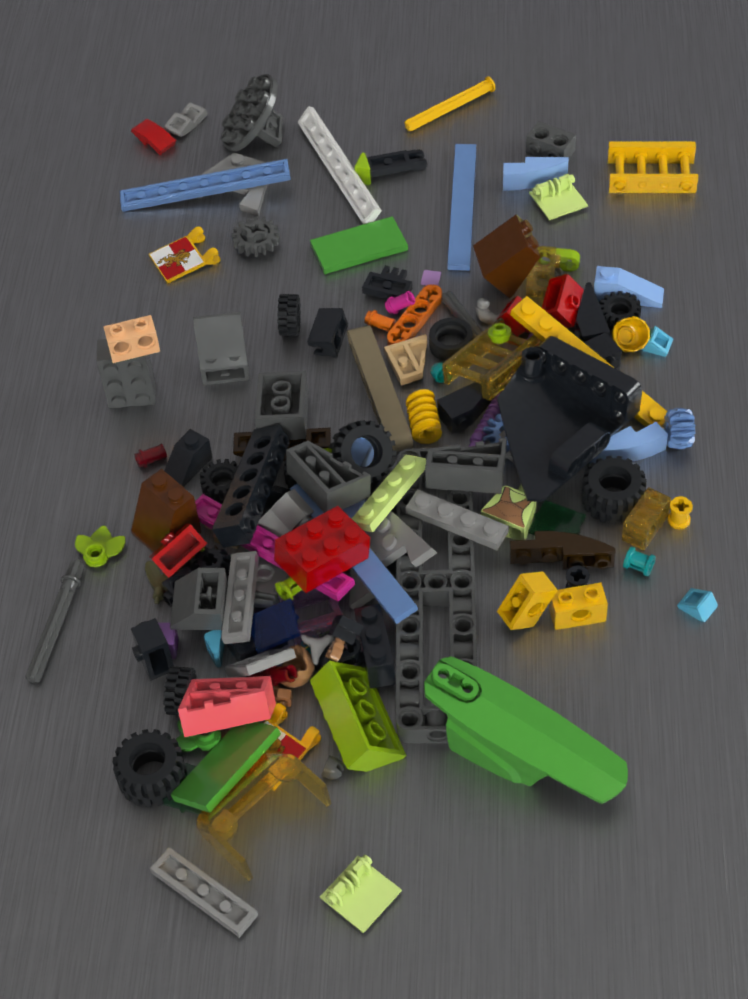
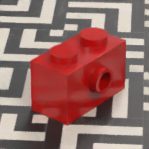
M569 274L549 279L541 308L567 329L574 327L584 289Z
M186 523L175 534L171 531L160 541L162 545L149 557L169 578L208 543L191 524Z

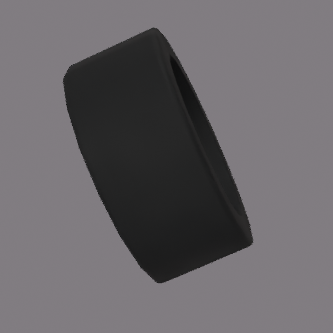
M459 318L441 319L430 328L429 348L435 357L443 361L454 362L462 360L473 349V330L466 321ZM447 334H457L465 339L455 345H445L438 341L440 337Z

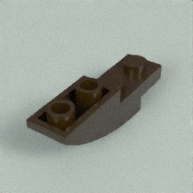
M535 531L534 540L510 541V564L525 565L528 563L562 561V569L567 570L572 566L605 569L607 567H614L616 551L614 547L578 534L557 531Z

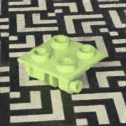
M567 173L559 177V180L553 178V182L552 180H547V182L536 184L532 191L529 192L548 220L588 207V204L572 185V183H575L573 174L569 175Z
M367 855L357 856L320 896V899L362 933L372 925L402 891L371 866L373 862Z

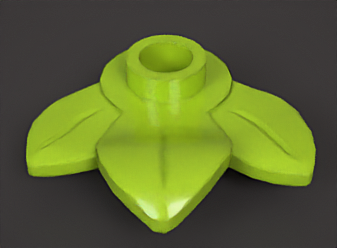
M103 525L90 537L77 535L75 547L83 555L84 562L88 566L99 567L104 565L109 557L115 556L123 550L126 539L125 536L112 538L107 527Z

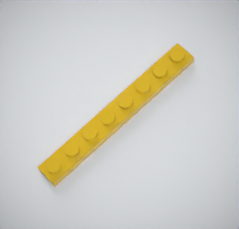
M528 296L511 310L510 315L541 341H544L549 336L556 337L613 367ZM642 391L640 411L634 418L645 427L657 422L663 428L667 410Z

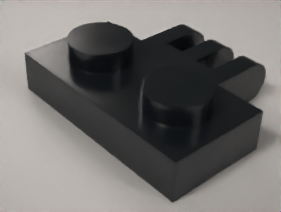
M385 265L381 274L369 272L362 286V293L388 299L389 297L399 296L406 291H411L413 285L412 281L405 280L407 270L402 269L398 275L399 268L393 267L390 273V266Z

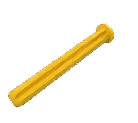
M489 76L485 77L484 81L405 120V128L411 132L488 92H494L496 89L494 81Z

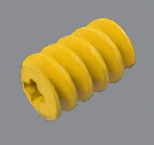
M427 389L414 391L406 398L405 402L412 438L421 444L434 443L442 436L435 395L431 390Z

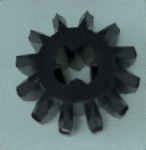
M215 545L212 549H208L205 546L203 552L199 551L195 554V557L191 558V570L194 571L197 568H225L228 583L231 557L225 548L219 550Z

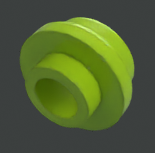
M496 323L488 329V336L495 344L506 343L509 341L512 333L511 328L504 323Z

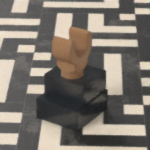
M343 615L335 616L328 633L335 640L327 650L325 657L334 662H338L341 658L344 644L353 645L356 637L360 635L364 627Z

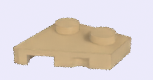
M426 334L384 347V353L401 386L423 379L427 350Z

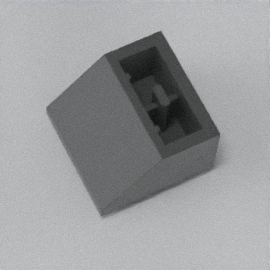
M197 568L175 581L170 623L171 630H222L228 586L225 568Z

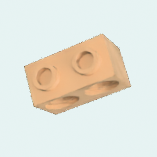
M151 315L103 326L113 363L160 352Z

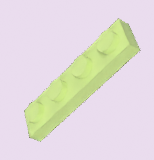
M406 454L351 519L362 530L373 533L424 472L426 458Z

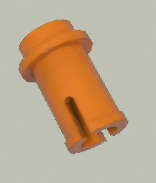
M369 310L364 320L365 324L387 332L395 324L394 318L378 314L377 310Z

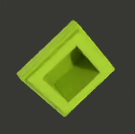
M362 153L355 164V171L364 184L371 185L369 163L366 154Z

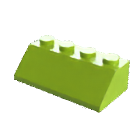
M329 661L310 679L314 694L323 711V716L329 725L333 740L337 744L342 761L347 769L368 772L407 756L377 688H369L364 667Z

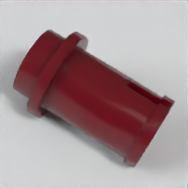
M161 443L144 451L139 449L138 453H135L134 456L139 467L147 468L150 463L166 459L167 453Z

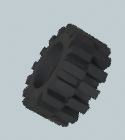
M618 291V295H615V292H611L610 296L605 295L604 299H601L600 307L609 330L613 329L621 319L632 316L640 318L641 305L639 300L636 301V296L630 297L628 292L622 295V291ZM614 311H624V312H626L627 314L618 315V314H614L613 312H614Z
M280 294L277 311L279 335L299 336L301 323L299 295Z
M217 459V464L211 461L208 463L209 468L204 466L203 472L200 473L202 494L217 502L219 501L220 504H223L232 481L224 486H217L214 483L220 479L233 480L238 468L237 463L232 461L230 464L229 459H225L224 463H221V459Z
M171 666L168 670L169 674L166 676L167 682L164 685L166 687L164 691L165 699L163 701L165 705L164 710L167 715L179 716L178 708L191 680L197 679V674H195L196 670L194 668Z

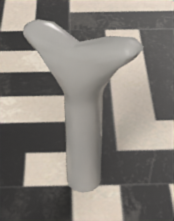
M328 634L321 638L301 635L303 642L311 647L312 662L315 665L318 664L319 657L324 649L335 640V638Z

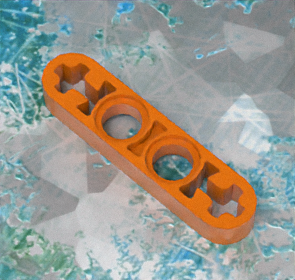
M430 284L420 291L415 298L414 305H410L388 332V346L412 339L417 335L442 302V289L438 285ZM417 308L426 309L423 313H418L415 310ZM408 322H411V323H414V324H415V325H414L413 327H411V328H407V327H404V326H403L405 323H408Z

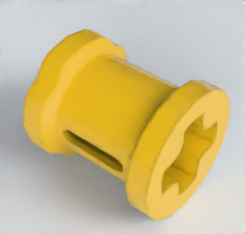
M675 497L670 501L669 508L671 512L668 515V524L674 529L681 530L690 525L691 517L689 513L692 512L693 504L686 497Z

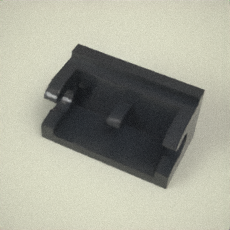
M343 308L318 309L307 340L309 346H319L322 348L315 349V355L337 358L348 327Z

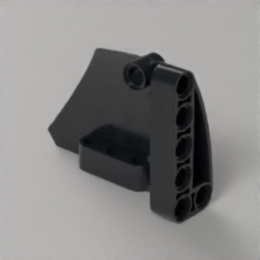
M553 336L547 337L536 347H527L522 351L521 365L497 397L504 430L526 500L533 502H544L599 455L609 444L611 436L639 413L642 397V387L636 379Z

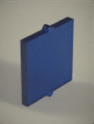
M291 598L253 614L251 636L254 638L258 654L301 636L297 622L299 616L295 613Z

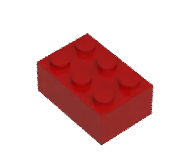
M336 506L275 539L274 561L305 593H308L368 559L370 536L339 506Z

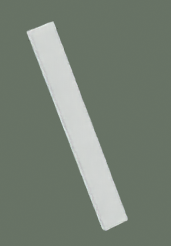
M308 106L297 123L363 225L374 222L382 210L316 110Z

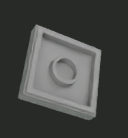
M292 648L270 649L228 665L225 669L228 677L250 676L294 659L296 655Z

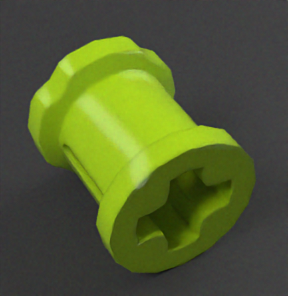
M288 577L283 582L278 581L275 584L278 595L287 603H290L293 600V596L302 590L291 577Z

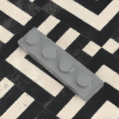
M418 489L405 507L406 514L494 550H498L509 532L508 525Z
M257 551L231 554L221 635L224 644L250 641L259 564Z
M170 847L150 868L153 875L239 938L258 916L257 910Z

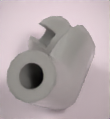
M479 299L475 306L479 320L491 325L500 323L496 320L499 315L491 313L488 308L490 302L487 299Z

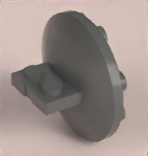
M263 74L257 78L253 76L249 80L247 87L244 90L240 89L236 94V102L229 115L222 122L224 130L220 139L227 149L233 152L239 151L257 136L276 148L282 143L283 115L273 109L277 97L278 83L271 75Z

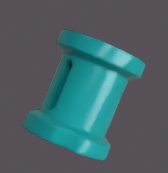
M631 546L625 556L623 568L628 569L630 567L648 577L655 564L656 556L652 554L650 556L636 551V548Z

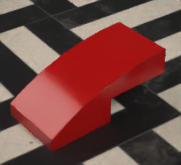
M149 119L144 120L131 129V132L144 145L149 144L159 155L166 152L176 143V140L166 130Z

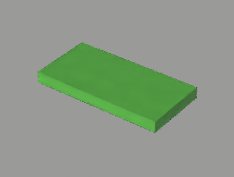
M393 216L310 240L311 248L324 274L408 250V244Z
M260 722L232 727L170 794L175 802L209 813L212 812L281 735L279 729L276 726Z

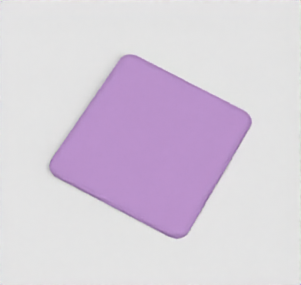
M424 270L421 285H439L441 272Z

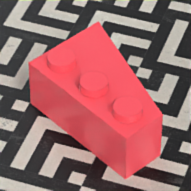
M271 676L192 679L178 708L184 737L271 719L276 705Z

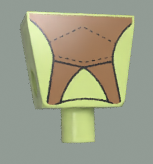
M521 484L518 489L503 486L502 494H496L482 508L481 515L508 525L509 532L506 537L513 540H526L536 513V502L526 500Z

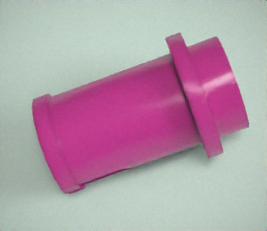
M406 291L396 297H389L385 302V308L390 314H398L401 309L414 305L415 297L411 291Z

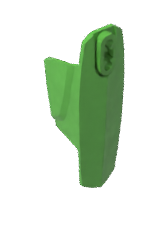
M451 656L439 659L424 681L425 697L448 716L446 733L449 748L476 765L513 783H523L527 786H532L538 780L549 776L600 804L613 799L626 787L628 768L625 760L560 714L502 679ZM443 674L447 676V678H441L439 677V675ZM464 688H467V689H469L471 692H470V693H466V692L463 691V689H464Z

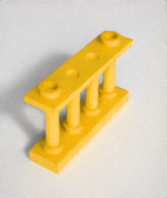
M609 141L608 164H615V174H610L609 193H696L698 174H690L689 164H694L696 141ZM624 164H637V174H624ZM646 164H659V174H646ZM667 164H680L681 174H668Z

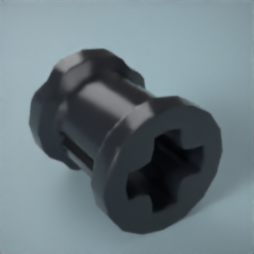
M572 566L566 573L567 583L565 588L587 585L590 577L589 571L582 566Z

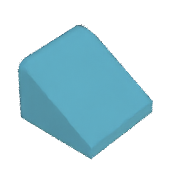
M654 326L650 330L648 343L641 350L665 357L669 352L673 338Z
M691 588L677 605L680 610L702 622H706L718 606L712 591Z
M212 630L204 634V640L210 657L215 666L219 668L222 666L225 644L221 639L222 630Z

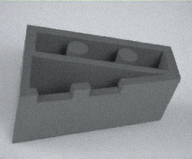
M500 438L499 443L485 445L483 441L475 442V446L461 448L460 444L428 449L425 465L426 488L502 494L507 438Z
M310 441L303 442L286 450L287 473L324 513L336 506L345 509L370 497L371 475L365 471L362 474L352 469V464L346 461L343 463L333 458L332 453Z

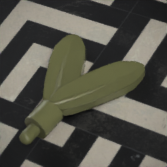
M147 561L145 573L154 589V603L159 604L163 599L162 594H164L162 582L168 579V577L164 573L161 575L158 566L154 562Z

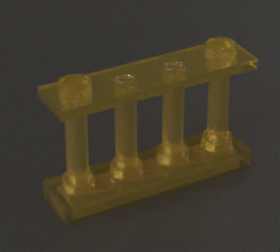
M499 318L442 364L444 383L449 385L457 377L461 376L481 384L482 398L492 400L506 387L521 365L522 351L527 347H536L542 341L535 335H532L527 340L511 335L506 343L518 348L510 351L497 346L498 344L493 343L491 338H489L488 329L496 323H504V319ZM491 353L504 359L497 363L483 358V356ZM475 364L490 371L483 375L468 368Z

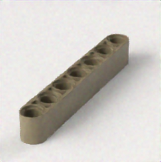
M367 325L347 330L349 345L378 424L385 427L383 429L385 432L389 431L392 434L389 438L391 441L395 440L396 444L392 446L393 451L399 452L405 449H412L414 447L412 435L371 326Z

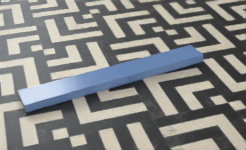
M455 144L448 270L470 271L476 144Z
M288 159L120 190L121 209L125 212L291 180Z
M298 484L290 488V490L295 489L314 512L310 516L314 519L324 513ZM369 547L368 559L353 566L352 570L395 624H398L418 610L417 605Z

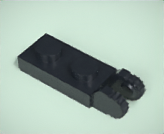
M420 149L367 157L371 178L410 171L411 169L415 172L423 170L428 165L424 158V152Z

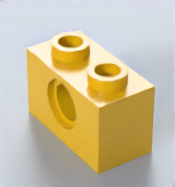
M543 571L520 574L498 608L497 613L510 630L534 627L557 592V588Z
M601 582L559 589L549 603V612L554 630L606 622L608 602Z

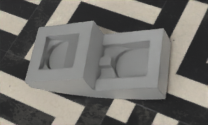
M189 102L181 114L177 112L173 114L164 126V129L182 137L203 121L208 115L207 111Z

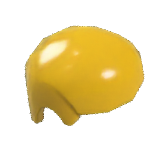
M635 316L619 320L612 329V340L625 353L643 349L650 339V329L647 323Z

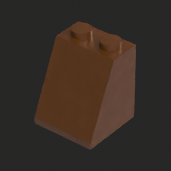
M514 215L473 245L483 277L508 298L514 296L540 258L537 249L539 244L532 235V225L528 220H522L518 215Z
M163 469L158 470L142 482L131 533L152 552L156 551L162 545L160 541L171 531L175 534L186 523L191 524L199 534L202 533L194 496Z

